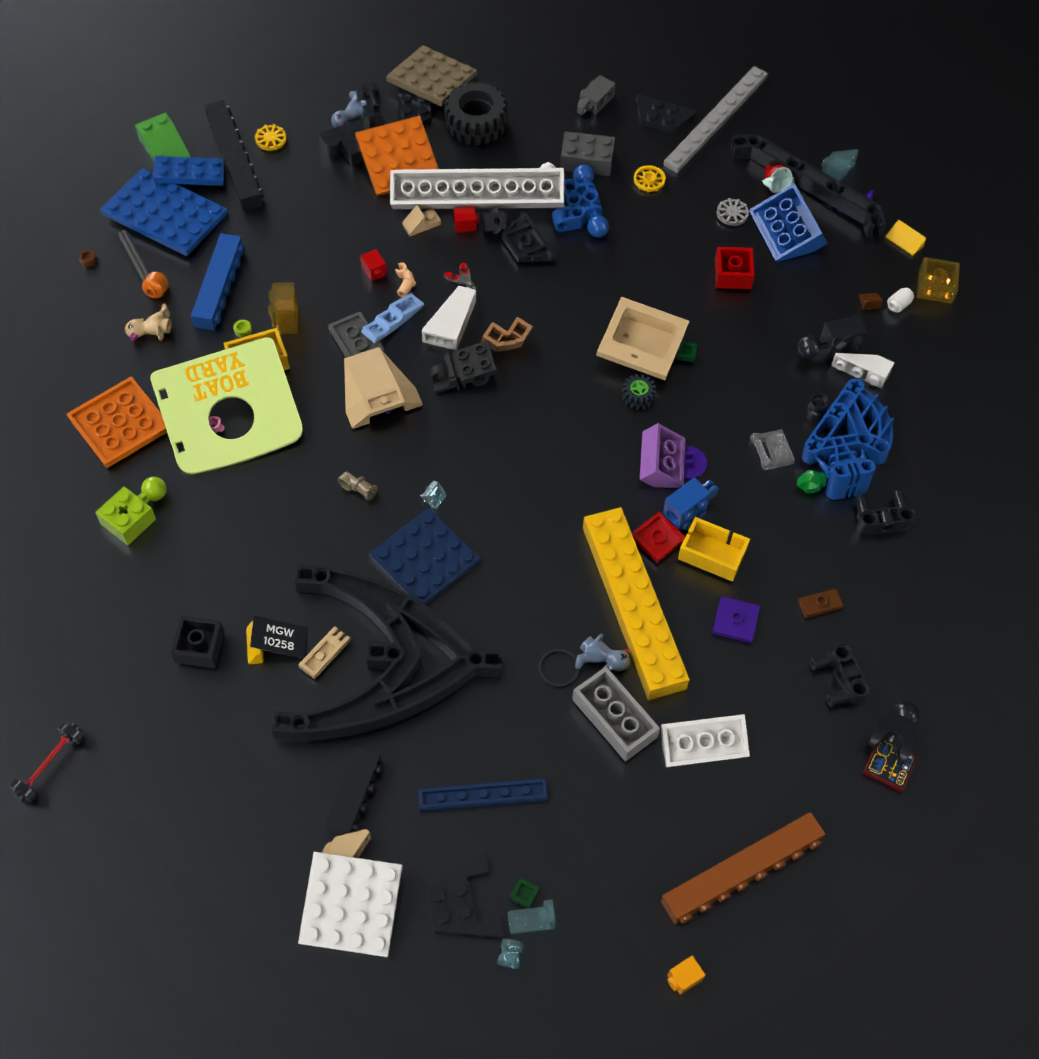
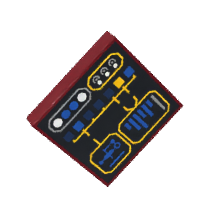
M888 741L881 742L877 748H873L863 774L902 793L919 755L912 752L904 764L896 759L898 750L893 743Z

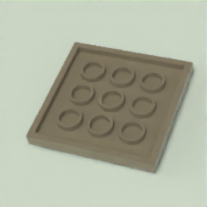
M422 45L387 75V82L442 107L447 100L448 94L453 89L459 88V85H466L476 76L477 70Z

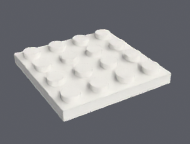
M314 852L298 944L388 957L403 865Z

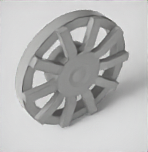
M728 198L720 202L716 214L718 219L724 224L737 226L743 224L748 219L749 210L747 204H744L739 199Z

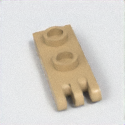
M336 626L298 664L299 668L313 679H316L351 641L349 636L343 639L345 633L342 631L338 633L339 629Z

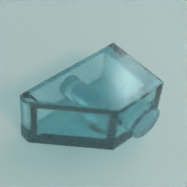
M854 149L833 152L824 159L822 172L841 181L855 164L859 151Z

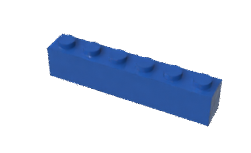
M220 233L191 313L194 327L215 330L216 325L220 323L221 311L226 306L225 299L230 294L231 282H234L236 268L240 266V256L245 251V245L242 244L241 236Z

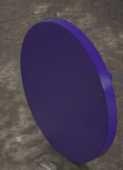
M685 446L684 479L698 478L703 475L707 468V459L699 449Z

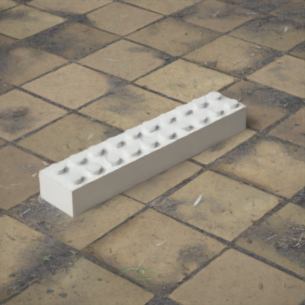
M564 168L391 170L390 205L393 209H414L417 205L420 209H454L474 206L475 209L496 207L562 208L564 207Z

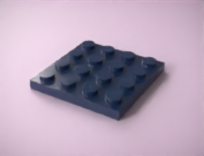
M429 508L369 553V557L406 594L425 605L480 562V557Z

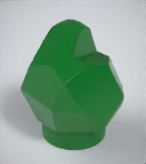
M807 470L797 479V486L805 493H815L820 491L821 487L826 486V477L823 472Z

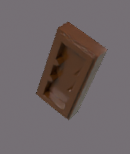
M836 589L798 599L805 619L836 611L844 606Z

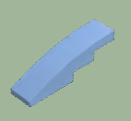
M411 293L390 304L388 310L380 313L373 322L364 326L361 333L373 343H376L410 319L424 306V303Z

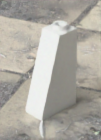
M458 286L422 329V342L457 350L476 303V290Z

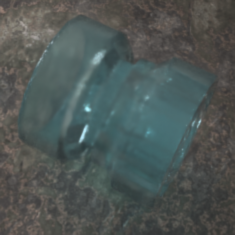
M502 939V953L498 956L497 963L507 968H519L521 961L519 955L523 952L524 944L512 939Z

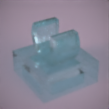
M432 481L429 486H426L424 494L420 496L425 502H428L431 508L437 509L447 494L439 482Z

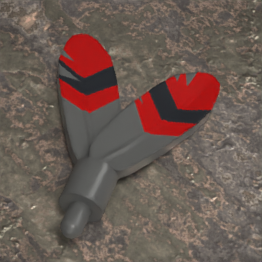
M460 264L461 275L451 272L444 273V277L447 280L476 290L475 284L471 281L470 270L467 264Z

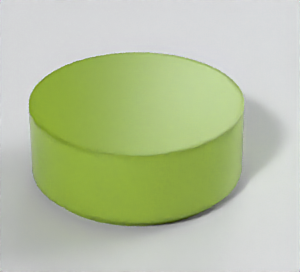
M239 320L233 326L234 333L239 338L249 336L252 333L251 323L247 320Z

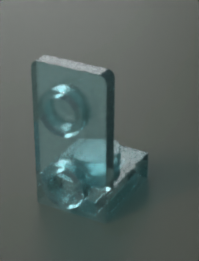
M543 900V907L508 911L510 934L555 929L556 920L553 900Z

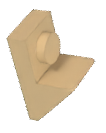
M417 205L402 224L409 236H413L441 225V220L434 208L422 212Z

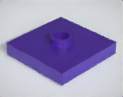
M721 596L712 634L752 644L760 606Z

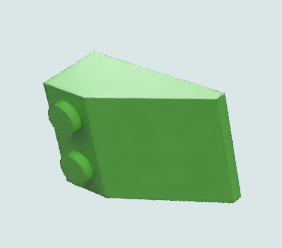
M166 112L135 125L139 140L153 161L154 156L191 157Z

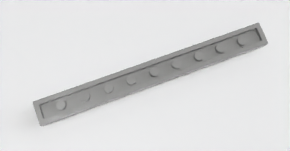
M754 66L664 160L663 166L678 173L767 78V73Z

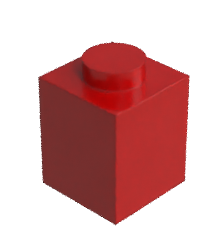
M474 206L454 208L456 233L477 231V224L480 221L479 213H475Z
M376 249L360 256L361 266L371 282L387 275L386 263Z

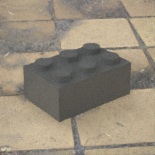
M565 131L560 168H564V171L574 172L577 166L583 164L590 166L595 175L610 176L615 137Z

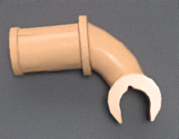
M398 263L400 270L395 269L399 278H403V283L397 290V294L403 298L409 294L412 287L416 285L411 271L407 269L406 264Z

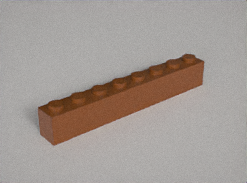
M809 812L664 894L661 903L674 924L680 921L684 924L693 918L692 914L698 911L703 913L710 909L713 902L717 900L723 902L731 896L730 893L737 889L738 892L744 890L750 885L748 882L754 879L757 881L763 879L768 875L767 872L773 868L775 871L786 865L785 861L790 858L793 860L798 859L804 854V850L808 848L813 850L822 844L825 832L812 813Z

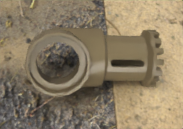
M345 471L338 478L339 484L344 489L359 492L365 496L366 500H371L378 491V487L368 483L365 477L355 478L348 471Z

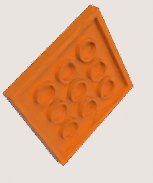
M420 116L355 133L376 196L390 193L391 170L439 169Z
M132 376L66 414L106 469L167 433L161 412Z

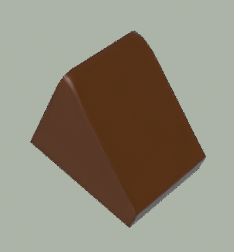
M877 293L859 294L863 310L881 308L883 300Z

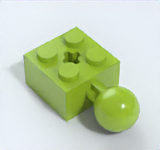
M149 477L142 483L141 493L138 496L126 487L121 488L95 512L100 524L126 545H129L156 520L152 508L147 503L149 501L161 500L167 491L166 484L159 477Z

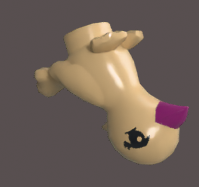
M163 304L161 311L151 315L146 321H144V318L130 320L125 326V333L130 337V340L134 342L145 334L157 335L158 339L162 341L164 333H170L172 327L171 319H168L171 314L167 305Z

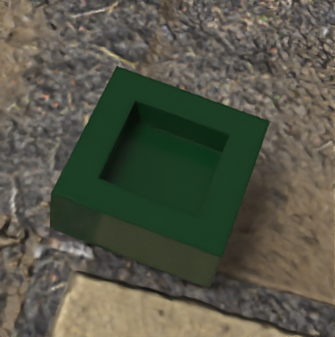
M682 341L677 351L676 360L694 362L697 343Z
M519 878L509 899L530 909L539 891V887Z

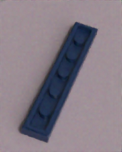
M546 778L418 789L420 812L548 801Z

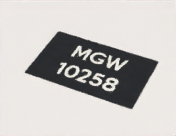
M259 616L253 617L250 647L305 658L307 627Z

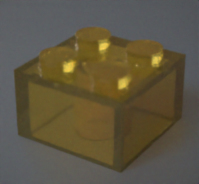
M924 257L919 269L916 298L952 304L958 291L960 263Z
M294 282L272 283V290H269V301L272 302L268 307L269 316H271V326L277 328L279 334L298 333V301Z

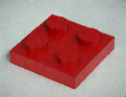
M660 512L632 532L635 543L656 563L679 547L685 539V536Z

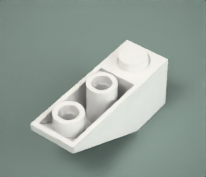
M836 353L831 366L882 389L894 362L879 355Z

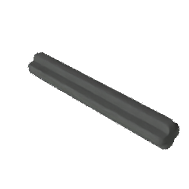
M126 230L120 231L118 234L142 281H144L149 271L129 233Z

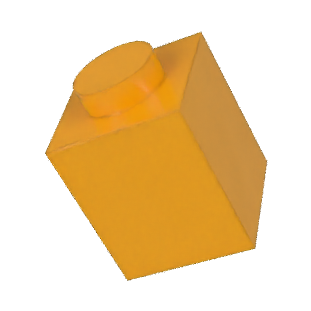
M691 956L672 968L668 973L669 978L667 980L674 991L677 990L681 995L703 981L705 974L694 957Z

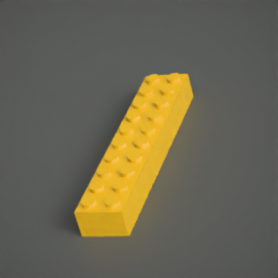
M622 508L584 517L583 530L647 699L652 700L687 690L690 679Z

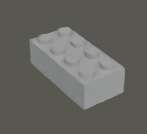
M607 667L601 669L573 690L572 700L625 762L658 738L660 727Z

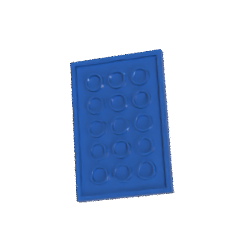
M144 168L100 208L102 215L185 256H188L228 214L227 208L177 184L154 183L153 172Z

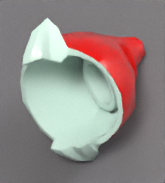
M767 165L762 182L773 193L777 194L794 184V178L790 169L783 165L773 167Z

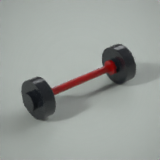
M64 721L61 722L57 730L62 734V740L28 781L25 780L22 783L14 779L9 785L14 791L12 793L14 797L22 802L24 800L30 803L34 801L38 796L32 790L34 781L66 743L73 742L79 745L85 738L80 733L81 729L72 722L70 724Z

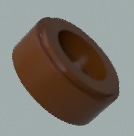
M83 250L78 255L80 264L84 267H91L97 263V256L93 250Z

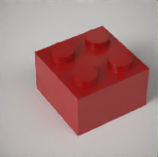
M717 247L715 256L716 288L751 289L754 279L753 248Z

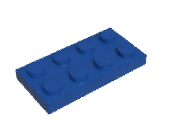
M154 156L153 182L224 186V159Z

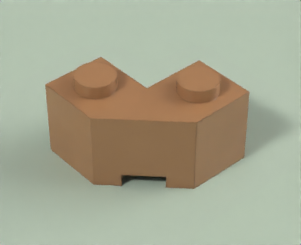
M519 317L515 319L508 331L492 322L483 335L481 342L487 340L490 349L495 352L520 348L533 326Z

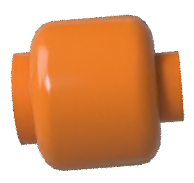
M160 272L149 273L142 283L143 291L151 298L162 297L169 287L168 279Z

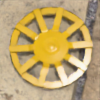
M276 124L264 125L255 134L257 146L268 151L281 148L287 140L283 128L276 126Z
M642 166L634 174V184L639 190L647 191V193L658 191L665 184V174L658 167Z

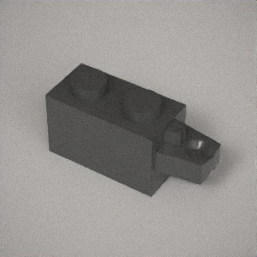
M601 75L592 80L590 85L580 93L577 113L584 115L587 111L597 114L615 96L616 83Z

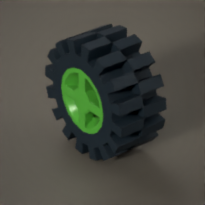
M635 374V378L632 375L629 376V379L626 378L622 388V400L625 401L626 405L630 404V408L633 409L636 406V410H639V407H642L643 410L654 402L656 385H654L653 380L650 381V377L645 379V375L642 374L639 377L638 374Z

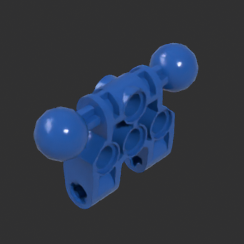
M579 165L573 172L574 180H564V205L566 207L558 208L552 212L555 230L564 232L582 229L588 221L587 229L589 233L594 237H602L608 232L609 223L605 217L601 216L603 210L596 186L592 182L594 171L588 165Z

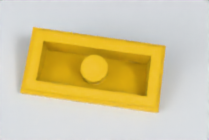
M900 220L895 223L886 235L887 239L912 256L924 246L926 241L923 235Z
M252 621L246 628L248 664L263 663L264 655L263 650L250 647Z

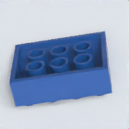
M795 183L749 210L776 262L812 253L828 244Z

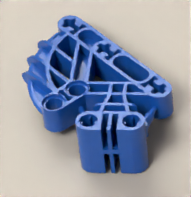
M857 378L850 379L805 442L802 453V460L805 463L815 464L818 462L825 472V477L829 479L825 494L833 500L845 498L846 493L848 498L851 497L852 493L854 497L861 494L865 495L868 492L876 468L875 463L883 464L886 462L893 443L892 424L895 418H890L887 412L889 407L882 405L878 400L879 395L873 396L865 390L863 381ZM867 416L872 423L869 430L864 422ZM844 424L848 435L835 437ZM824 428L831 429L827 437H818Z

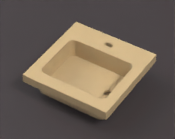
M621 297L596 356L666 380L689 321Z

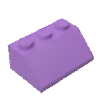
M657 423L642 432L640 480L652 487H682L684 485L685 438Z

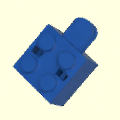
M694 477L665 499L662 515L680 532L682 530L686 531L690 528L695 517L702 519L705 516L709 500L718 493L719 487L714 485L711 480L702 485Z

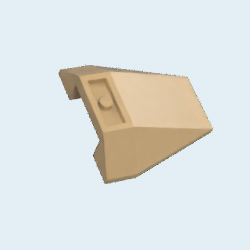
M379 347L344 358L346 415L352 429L369 424L371 416L401 406L404 407L405 411L423 405L415 386Z

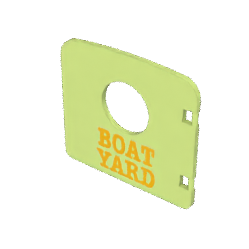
M269 337L160 369L151 374V383L177 464L185 473L197 474L241 463L298 441L302 435V423L275 343ZM166 389L168 398L162 400L160 391ZM226 398L242 399L254 411V423L251 429L244 436L236 439H225L213 432L209 424L212 408L219 401ZM183 442L185 451L179 453L176 444Z

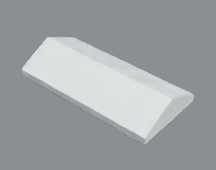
M745 714L661 724L662 748L666 767L750 757Z

